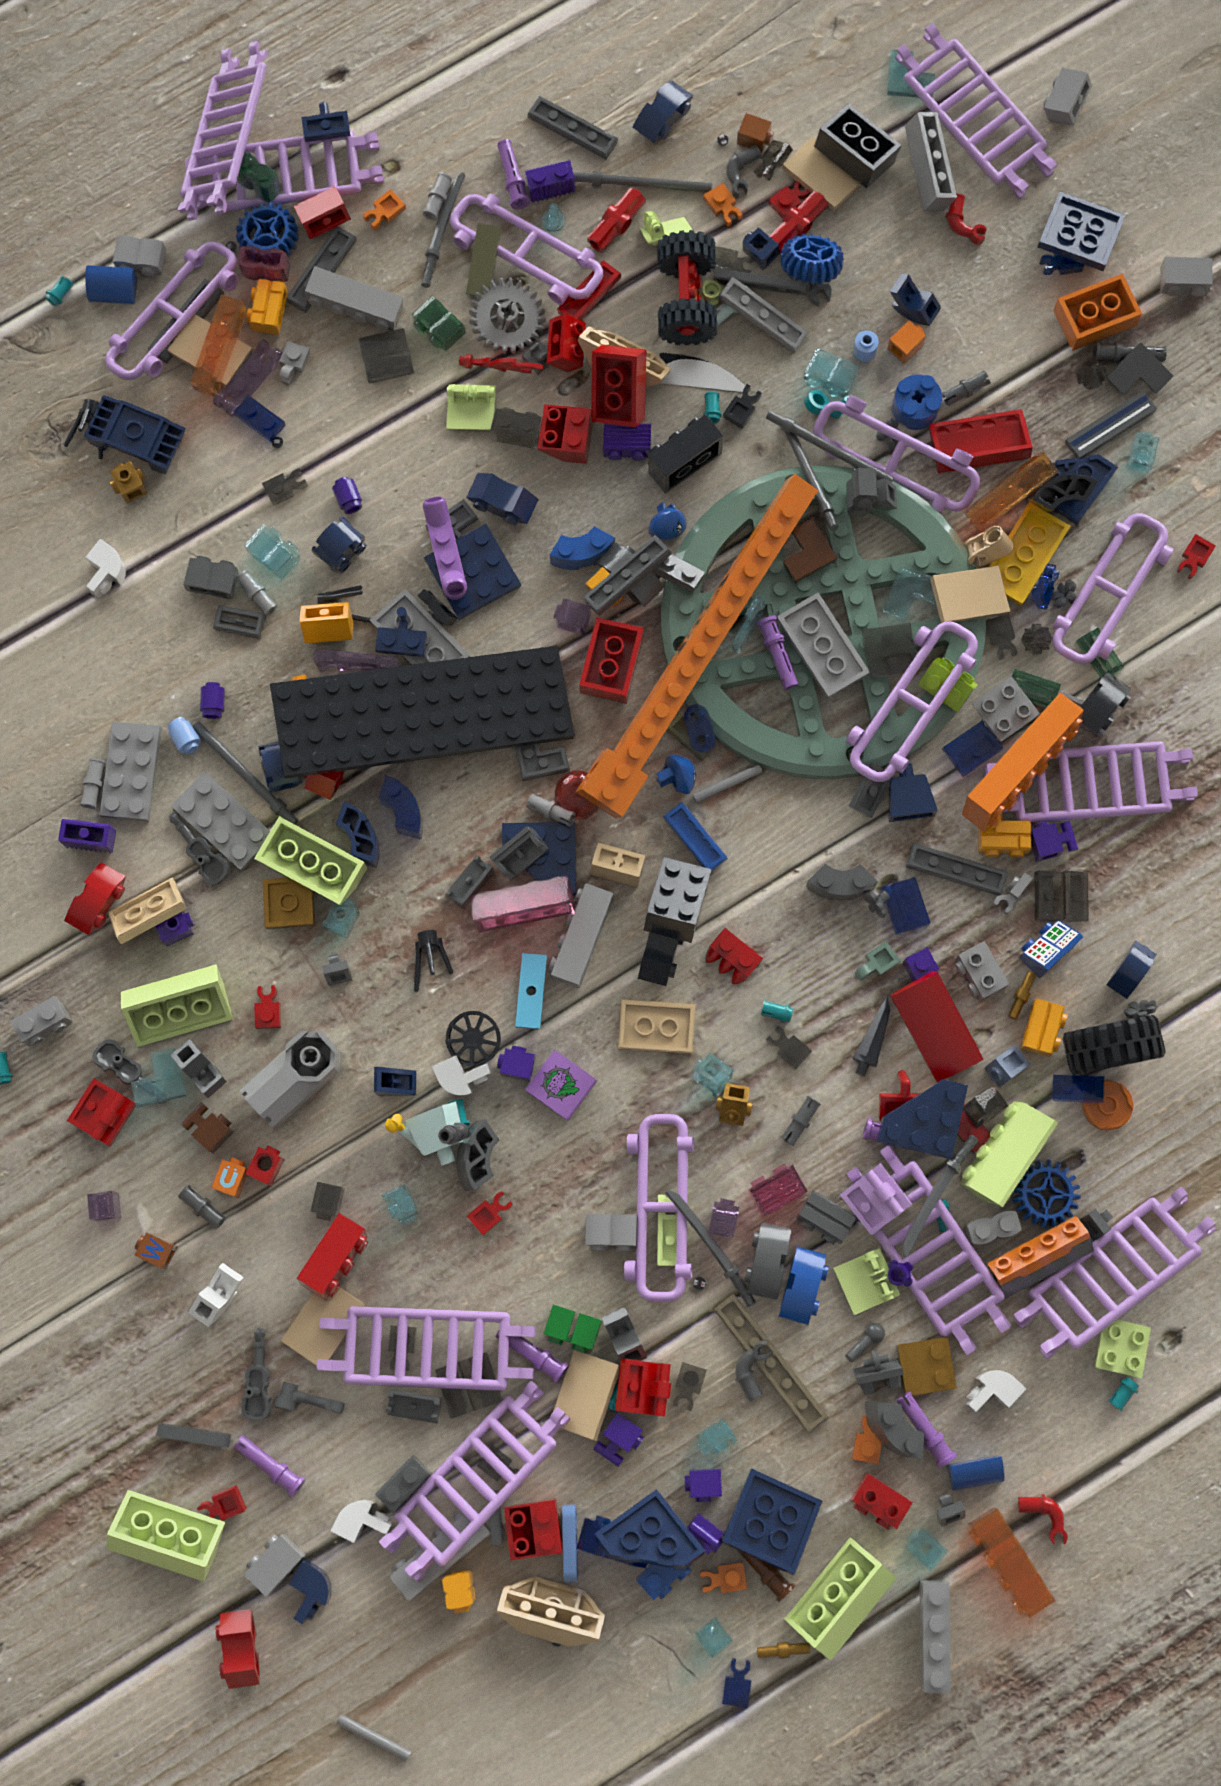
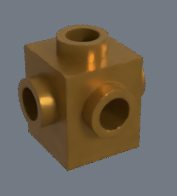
M131 461L120 463L113 470L109 471L113 478L109 482L116 494L121 493L126 504L148 494L142 483L146 479L140 467L134 468Z
M725 1083L723 1096H718L715 1111H720L719 1122L731 1125H744L745 1116L750 1117L753 1103L748 1101L750 1087Z

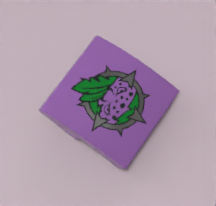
M554 1050L525 1091L569 1121L597 1080Z

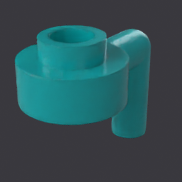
M819 390L810 391L804 399L807 410L816 415H819L824 406L829 403L827 396ZM845 396L841 402L846 404L849 396ZM833 411L830 416L838 419L843 413Z

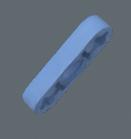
M563 1505L564 1583L578 1582L576 1505Z

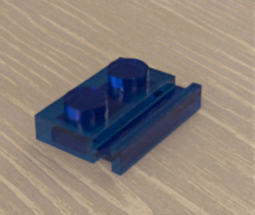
M982 720L945 745L942 750L948 755L949 760L961 776L964 777L1001 752L1003 747Z
M916 877L881 887V892L886 891L890 896V899L885 904L895 935L931 924Z

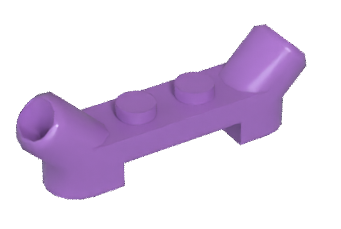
M440 496L426 499L422 505L442 589L446 597L458 600L465 595L467 583L446 499Z

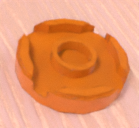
M1111 1080L1099 1081L1088 1088L1082 1102L1083 1113L1089 1123L1098 1129L1107 1131L1118 1129L1126 1124L1132 1115L1134 1106L1132 1096L1127 1088Z

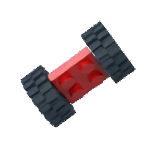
M679 230V233L670 232V236L665 234L657 243V267L662 274L666 273V276L674 275V278H679V301L672 300L671 304L666 302L663 304V307L660 306L658 311V335L663 341L667 340V343L670 344L675 342V345H690L692 343L699 345L700 342L706 343L708 339L712 340L717 335V310L715 306H712V303H705V300H702V297L699 296V288L703 287L702 276L707 275V272L711 273L713 268L715 269L716 267L715 240L709 234L704 235V232L701 231L694 233V230H689V232Z

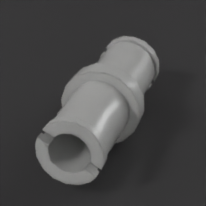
M440 172L433 189L429 191V200L423 211L424 217L429 220L437 219L440 207L446 201V192L452 181L450 175Z
M244 570L237 575L236 581L248 593V598L251 601L254 600L265 615H269L276 610L277 604L267 595L265 587L262 584L259 585L248 570Z
M98 758L89 759L87 776L83 779L84 791L80 804L82 807L96 808L98 792L103 785L101 777L105 764L104 760Z
M531 794L527 800V803L530 804H526V807L543 814L546 819L557 820L569 827L575 821L576 812L559 806L556 801H547L535 794Z

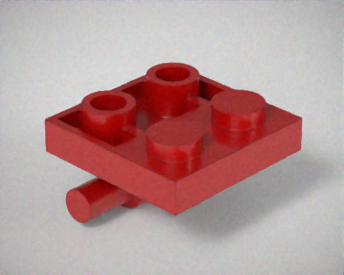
M93 1078L67 1121L111 1147L137 1106V1103Z
M621 1358L615 1411L665 1417L667 1398L670 1399L671 1383H669L671 1364Z

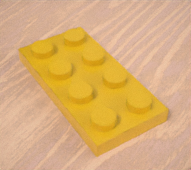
M1030 502L1008 535L1013 542L1012 551L1007 556L993 561L989 566H999L1007 599L1021 607L1070 528V525Z

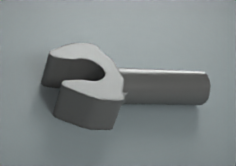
M809 282L812 289L808 293V299L812 304L819 307L820 299L817 296L818 293H823L827 301L830 302L832 292L830 284L813 283L812 285Z

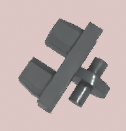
M876 1349L871 1350L872 1358L863 1360V1367L853 1369L855 1379L858 1385L861 1386L864 1395L877 1392L875 1381L883 1379L887 1389L900 1388V1376L904 1375L898 1359L889 1361L888 1354L878 1356Z

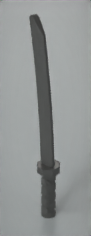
M463 172L452 182L441 210L430 248L425 252L427 262L421 282L423 287L429 288L431 285L435 262L440 258L439 249L465 178V173Z
M970 1135L955 1155V1158L952 1161L948 1160L946 1162V1169L923 1204L903 1242L904 1257L909 1256L915 1241L940 1196L953 1176L961 1171V1163L969 1155L974 1145L977 1144L978 1139L975 1136Z
M666 1190L665 1194L687 1219L723 1268L725 1278H730L742 1299L746 1302L747 1307L753 1305L756 1300L752 1294H748L747 1286L738 1274L740 1270L738 1266L732 1265L715 1239L682 1197L671 1190Z

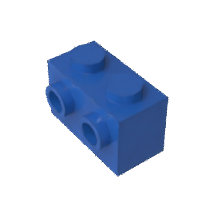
M650 1564L636 1577V1581L653 1600L657 1597L663 1599L673 1589L670 1584L677 1578L680 1581L683 1580L692 1570L689 1566L683 1570Z

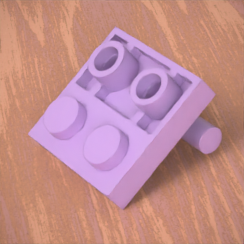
M881 1163L840 1194L871 1236L912 1205L911 1201Z

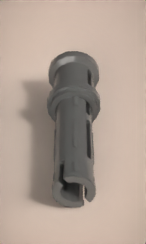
M1095 341L1092 359L1093 362L1112 360L1113 363H1118L1136 346L1122 345L1119 341H1115L1114 344ZM1145 346L1159 361L1165 362L1167 352L1164 351L1167 350L1166 346Z

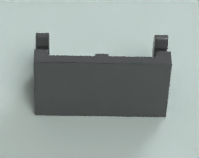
M526 826L493 853L490 859L504 876H508L510 880H513L549 851V848L533 828Z
M476 855L446 892L445 896L465 910L494 874L493 866L488 862H483Z
M389 1389V1403L386 1407L387 1415L438 1424L442 1403L441 1397Z

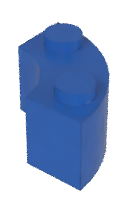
M595 526L587 534L580 537L570 538L561 535L549 554L550 564L566 570H579V568L597 565L596 562L615 544V537Z
M797 1246L778 1317L808 1325L811 1315H817L820 1301H817L816 1297L820 1281L826 1280L829 1266L825 1265L826 1254Z

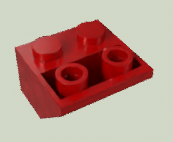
M544 404L537 449L563 462L587 464L593 428L591 409Z
M556 1498L504 1507L510 1561L563 1553Z

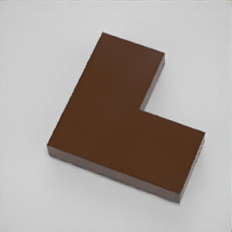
M813 518L793 529L792 535L802 551L783 560V565L794 583L837 561L835 553Z

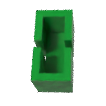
M553 1304L543 1333L549 1336L547 1341L559 1345L566 1341L573 1344L571 1349L586 1353L587 1349L593 1350L602 1320L579 1313L571 1338L568 1337L575 1311Z

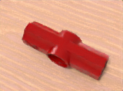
M630 188L616 205H611L607 208L599 225L587 237V242L594 250L603 253L618 235L621 236L627 231L632 218L646 203V198L636 188Z
M813 191L797 208L793 207L789 210L782 224L769 235L779 244L780 254L788 239H793L794 236L801 237L802 234L806 235L811 229L813 222L828 208L829 203L820 192Z

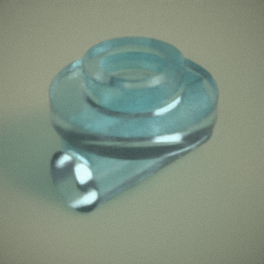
M550 204L549 210L542 217L544 228L551 232L559 231L565 225V216L558 210L557 204Z

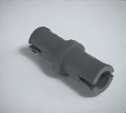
M982 371L968 380H961L957 386L942 392V397H946L944 401L947 406L964 397L969 398L973 395V392L991 384L990 379H986L989 377L988 374Z
M807 1096L797 1114L792 1115L791 1118L793 1120L780 1138L794 1147L805 1128L808 1129L810 1126L809 1121L821 1104Z
M190 1185L186 1186L178 1195L179 1199H182L194 1210L193 1213L197 1217L201 1216L215 1230L225 1222L226 1217L210 1205L211 1201L207 1198H202Z

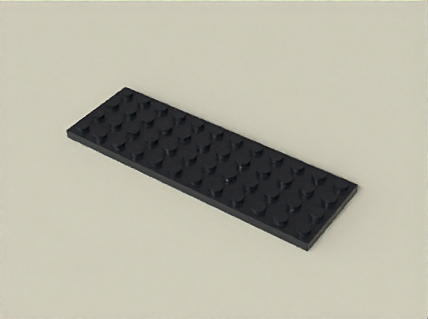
M558 645L270 684L284 779L568 740L575 737Z

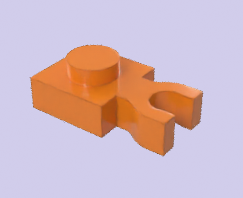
M723 183L704 194V201L716 217L720 214L723 215L724 223L727 227L732 225L729 216H736L738 221L742 219L743 214L741 211L733 207L736 205V200Z
M390 189L373 202L375 209L366 211L363 214V219L367 222L369 219L375 218L376 220L371 223V227L376 231L384 219L390 223L405 211L406 205Z
M862 1416L861 1423L864 1431L863 1434L856 1433L852 1459L878 1464L882 1442L868 1427L867 1417Z
M743 1562L718 1565V1573L700 1571L701 1577L708 1576L712 1580L709 1586H702L703 1593L710 1592L718 1586L721 1587V1593L747 1589Z

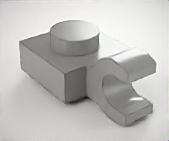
M287 341L279 360L280 366H283L279 374L282 377L281 382L290 385L295 371L303 372L310 355L308 347Z
M1026 873L1021 878L1015 876L1007 887L1011 890L1009 894L998 896L993 906L996 907L1001 901L1005 902L1007 908L1003 913L1005 915L1008 914L1013 908L1014 902L1033 878Z

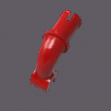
M956 193L957 198L950 204L949 212L945 215L950 228L957 235L970 238L972 243L982 244L985 237L979 236L977 233L984 235L987 228L982 224L970 227L963 222L964 216L962 213L965 196Z
M1042 1494L1041 1497H1018V1512L1048 1515L1052 1522V1528L1049 1531L1051 1542L1054 1544V1536L1059 1532L1063 1535V1544L1065 1545L1068 1535L1064 1529V1514L1059 1504L1053 1499L1045 1497V1494Z

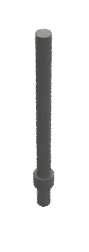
M593 171V173L574 172L575 182L592 183L593 186L610 184L709 192L712 190V183L606 175L598 171Z
M771 410L768 412L766 419L780 426L784 432L788 434L793 433L856 468L876 469V478L878 480L887 478L891 483L893 482V476L796 424L795 420L789 417L784 418Z
M785 432L807 482L818 490L814 497L818 503L817 509L821 517L825 518L830 531L837 530L839 525L834 517L832 504L827 501L797 435Z
M199 721L193 725L194 730L270 805V809L276 815H280L283 819L296 825L298 819L286 808L287 805L280 798L277 799Z

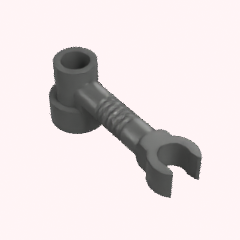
M283 1382L280 1395L276 1396L274 1407L294 1412L296 1402H301L337 1413L343 1412L345 1404L337 1400L297 1391L298 1385Z

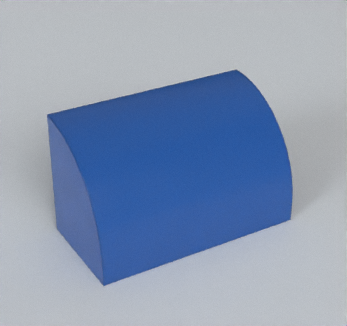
M86 265L85 286L88 301L135 304L138 278L133 268Z
M997 1455L947 1465L952 1491L1004 1482L1005 1480L1002 1456Z

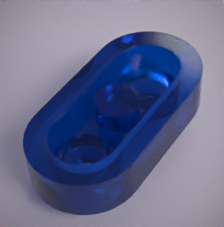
M691 705L684 714L691 746L698 752H709L716 743L709 712L701 705ZM695 712L700 714V718L697 721L692 719V715ZM704 735L706 737L705 743L699 744L698 738Z

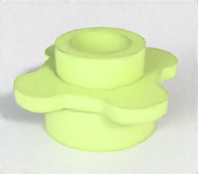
M706 280L702 290L699 291V296L702 297V300L712 303V306H716L719 303L718 297L724 290V287L720 286L716 281Z

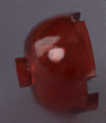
M573 770L564 774L558 780L554 790V800L557 802V805L575 812V819L578 820L591 817L599 810V807L576 792L588 773L583 770Z

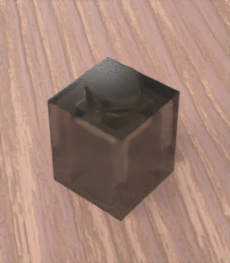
M992 1086L970 1100L963 1107V1111L977 1129L997 1117L1009 1106L995 1086Z
M317 1182L310 1212L317 1214L316 1219L331 1222V1217H337L340 1213L345 1188Z

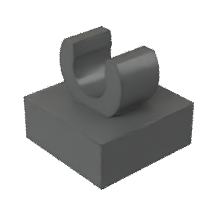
M540 340L522 355L525 362L544 365L543 370L533 369L538 375L549 366V364H546L547 347Z
M887 478L877 480L878 498L872 506L876 508L883 506L888 511L897 509L896 486Z
M338 954L328 956L330 964L322 966L328 986L352 981L347 961L339 960Z
M1094 1209L1079 1220L1088 1230L1091 1239L1094 1241L1111 1230L1107 1222L1113 1216L1107 1209L1100 1214Z
M949 1493L939 1496L942 1508L937 1510V1518L941 1527L965 1518V1509L961 1501L953 1504Z

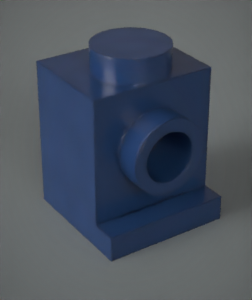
M759 227L754 232H749L742 241L743 252L755 261L762 270L779 255V244Z

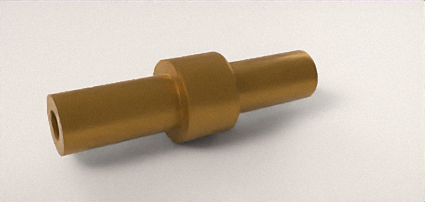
M1027 971L1021 987L1017 988L1013 998L1015 1001L1008 1014L1009 1018L1018 1019L1024 1003H1027L1031 993L1029 991L1037 976L1036 974Z
M778 1642L775 1646L757 1647L758 1658L779 1656V1659L790 1658L789 1655L810 1653L809 1642L797 1644Z

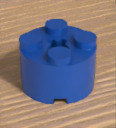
M916 374L901 380L896 388L892 403V413L897 422L902 423L911 430H921L929 427V424H932L938 416L942 403L940 386L930 375Z

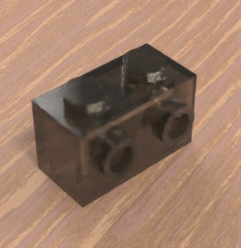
M495 408L490 429L492 441L537 449L542 417L533 412L519 413L511 408Z

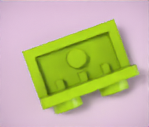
M946 658L935 659L917 685L935 696L955 665ZM963 672L943 703L959 712L971 693L978 686L974 682L975 679L970 674Z

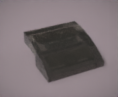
M404 328L359 338L369 384L415 374Z
M911 623L862 630L867 668L870 671L869 677L905 673L916 656Z
M1040 870L1034 872L1036 921H1089L1088 872L1067 870L1063 872Z
M485 1352L483 1353L482 1379L496 1380L488 1353ZM472 1357L458 1361L456 1378L471 1379ZM446 1366L435 1370L437 1378H446ZM441 1388L450 1419L491 1406L503 1400L498 1390Z

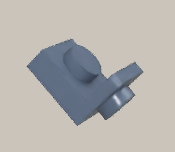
M1014 1045L988 1064L985 1070L997 1086L1001 1087L1027 1068L1030 1063L1017 1046Z

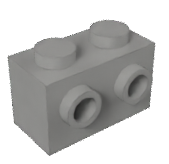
M1062 67L1059 76L1055 77L1053 89L1050 95L1046 97L1043 105L1049 121L1074 126L1092 87L1087 72Z
M1164 258L1160 267V294H1168L1170 296L1191 294L1195 297L1208 294L1213 284L1212 258Z
M985 941L957 956L956 969L962 977H966L969 985H967L969 992L974 998L977 997L980 1002L1002 991L1009 985Z
M53 996L10 1022L22 1043L27 1046H35L44 1041L48 1035L62 1031L73 1021L62 1001Z
M285 1534L279 1537L274 1535L264 1545L267 1550L261 1557L255 1555L246 1565L249 1570L244 1576L265 1597L269 1596L306 1556Z

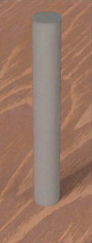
M756 764L693 793L696 803L762 773V769L759 764Z
M341 1715L337 1725L405 1761L408 1760L412 1752L344 1715Z

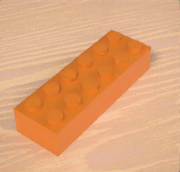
M1060 692L967 796L962 815L984 833L990 826L995 828L1003 818L1001 815L1005 809L1010 811L1018 801V795L1021 792L1025 794L1032 786L1033 778L1036 775L1040 777L1049 765L1047 763L1051 758L1056 759L1064 749L1062 747L1066 741L1071 742L1079 732L1077 729L1083 722L1081 716L1084 710Z

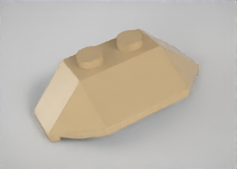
M590 326L578 338V342L591 368L592 351L600 345L645 349L618 334L596 330ZM647 350L646 387L661 383L670 373L671 368L657 354Z
M536 1576L519 1581L511 1586H505L497 1609V1614L518 1632L569 1647L598 1642L605 1617L585 1590Z

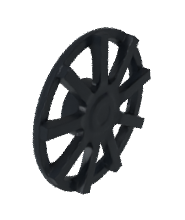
M467 1011L459 1014L450 1022L446 1032L445 1043L452 1057L456 1055L461 1064L475 1067L488 1063L495 1057L500 1047L501 1034L498 1025L489 1015L480 1011ZM469 1015L480 1016L475 1028L471 1026ZM463 1017L467 1026L466 1031L456 1025ZM484 1018L493 1025L484 1031H480ZM452 1029L461 1033L463 1037L451 1039ZM494 1030L496 1031V1042L484 1039V1035ZM463 1042L464 1046L455 1053L451 1044ZM482 1044L495 1046L490 1056L482 1048ZM467 1048L470 1049V1061L460 1058ZM475 1049L480 1051L485 1058L484 1060L474 1062Z

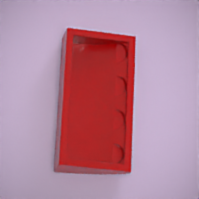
M1022 409L929 424L932 447L951 457L956 448L973 456L969 464L972 468L1031 459L1033 446ZM935 460L937 473L957 471Z
M931 971L890 995L936 1082L953 1076L984 1060L939 973Z

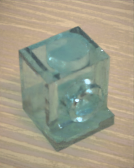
M1136 432L1132 440L1126 467L1150 472L1155 461L1160 437H1156L1149 432Z
M346 899L341 905L333 903L326 920L322 924L324 928L348 939L360 914L359 910L355 908L356 903L349 899ZM340 911H344L346 913L345 917L342 919L337 918V915Z
M709 1053L705 1059L700 1058L694 1065L693 1079L713 1093L712 1096L717 1098L724 1090L725 1083L731 1082L734 1070Z
M405 1184L382 1195L383 1200H390V1204L387 1207L392 1218L397 1217L402 1226L416 1220L414 1216L419 1214V1211Z
M721 1418L697 1435L700 1440L696 1444L705 1456L712 1451L718 1454L729 1446L726 1441L731 1439L734 1443L737 1441V1438L724 1418Z
M921 1528L919 1531L914 1529L906 1538L908 1544L905 1548L930 1571L948 1552L924 1528ZM923 1543L930 1545V1550L927 1553L921 1551Z
M716 1616L695 1633L712 1658L733 1641Z

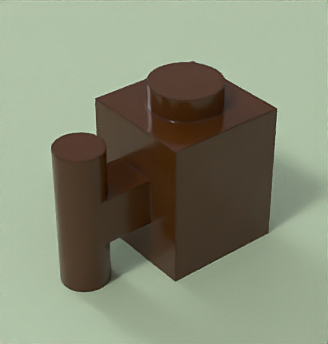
M201 1102L181 1125L188 1131L196 1124L198 1128L191 1135L209 1152L214 1154L234 1131L229 1127L232 1123L223 1114L217 1116L211 1113L205 1119L202 1115L209 1108Z

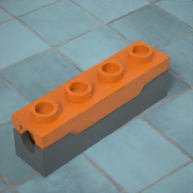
M1075 1216L988 1262L987 1265L990 1274L1004 1293V1298L1006 1299L1094 1252L1088 1230L1078 1217Z

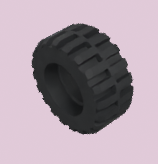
M1155 1015L1065 1032L1062 1038L1069 1071L1073 1075L1162 1058L1166 1052L1159 1019Z

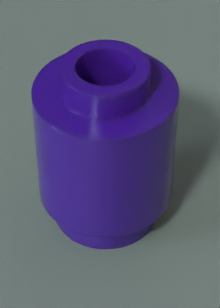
M348 477L337 479L332 490L340 509L344 510L345 514L359 511L362 508V498L354 479H348Z
M207 682L200 689V711L202 712V717L207 719L222 718L225 704V688L221 687L220 683Z

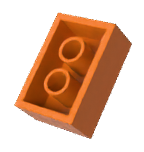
M1123 273L1058 298L1053 310L1072 351L1136 327L1142 316V312Z

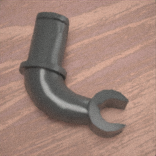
M756 144L739 153L734 152L726 166L727 177L733 186L732 194L737 199H739L740 195L737 190L738 187L742 188L746 195L748 191V183L744 179H740L739 170L744 169L745 165L761 158L760 150Z
M760 1341L754 1349L741 1355L736 1364L735 1381H739L749 1402L763 1394L752 1375L754 1371L751 1370V1366L757 1360L764 1361L771 1356L773 1350L769 1353H761V1347L768 1341Z

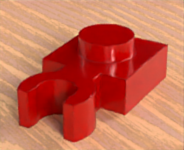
M799 181L795 182L792 190L785 186L769 199L768 204L782 219H784L789 210L793 207L797 208L802 203L799 199H806L810 195L808 189L806 191L799 190L802 186Z
M1195 534L1182 554V557L1187 560L1180 563L1177 572L1180 573L1184 567H1187L1191 571L1188 579H1192L1197 572V565L1203 568L1216 545Z
M271 985V993L264 995L263 987L258 986L257 994L261 998V1003H254L255 1028H281V1004L273 1002L277 996L276 987Z
M502 1191L495 1195L494 1202L491 1205L485 1199L467 1215L468 1219L483 1236L502 1220L498 1213L509 1210L513 1205L511 1201L505 1206L499 1204V1199L504 1195Z
M237 1485L213 1494L211 1497L213 1502L204 1501L197 1508L198 1511L207 1509L210 1513L208 1517L215 1518L219 1514L221 1521L245 1512L247 1509Z

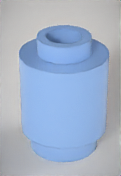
M862 331L856 336L853 354L856 359L861 362H869L874 359L879 344L877 335L871 331Z
M184 717L173 720L168 725V734L179 752L182 754L196 752L201 740L191 723L186 721Z

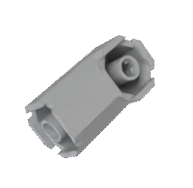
M300 1031L286 1044L285 1050L239 1092L245 1096L244 1098L263 1119L266 1118L269 1122L268 1124L276 1130L339 1072L342 1053L323 1032Z

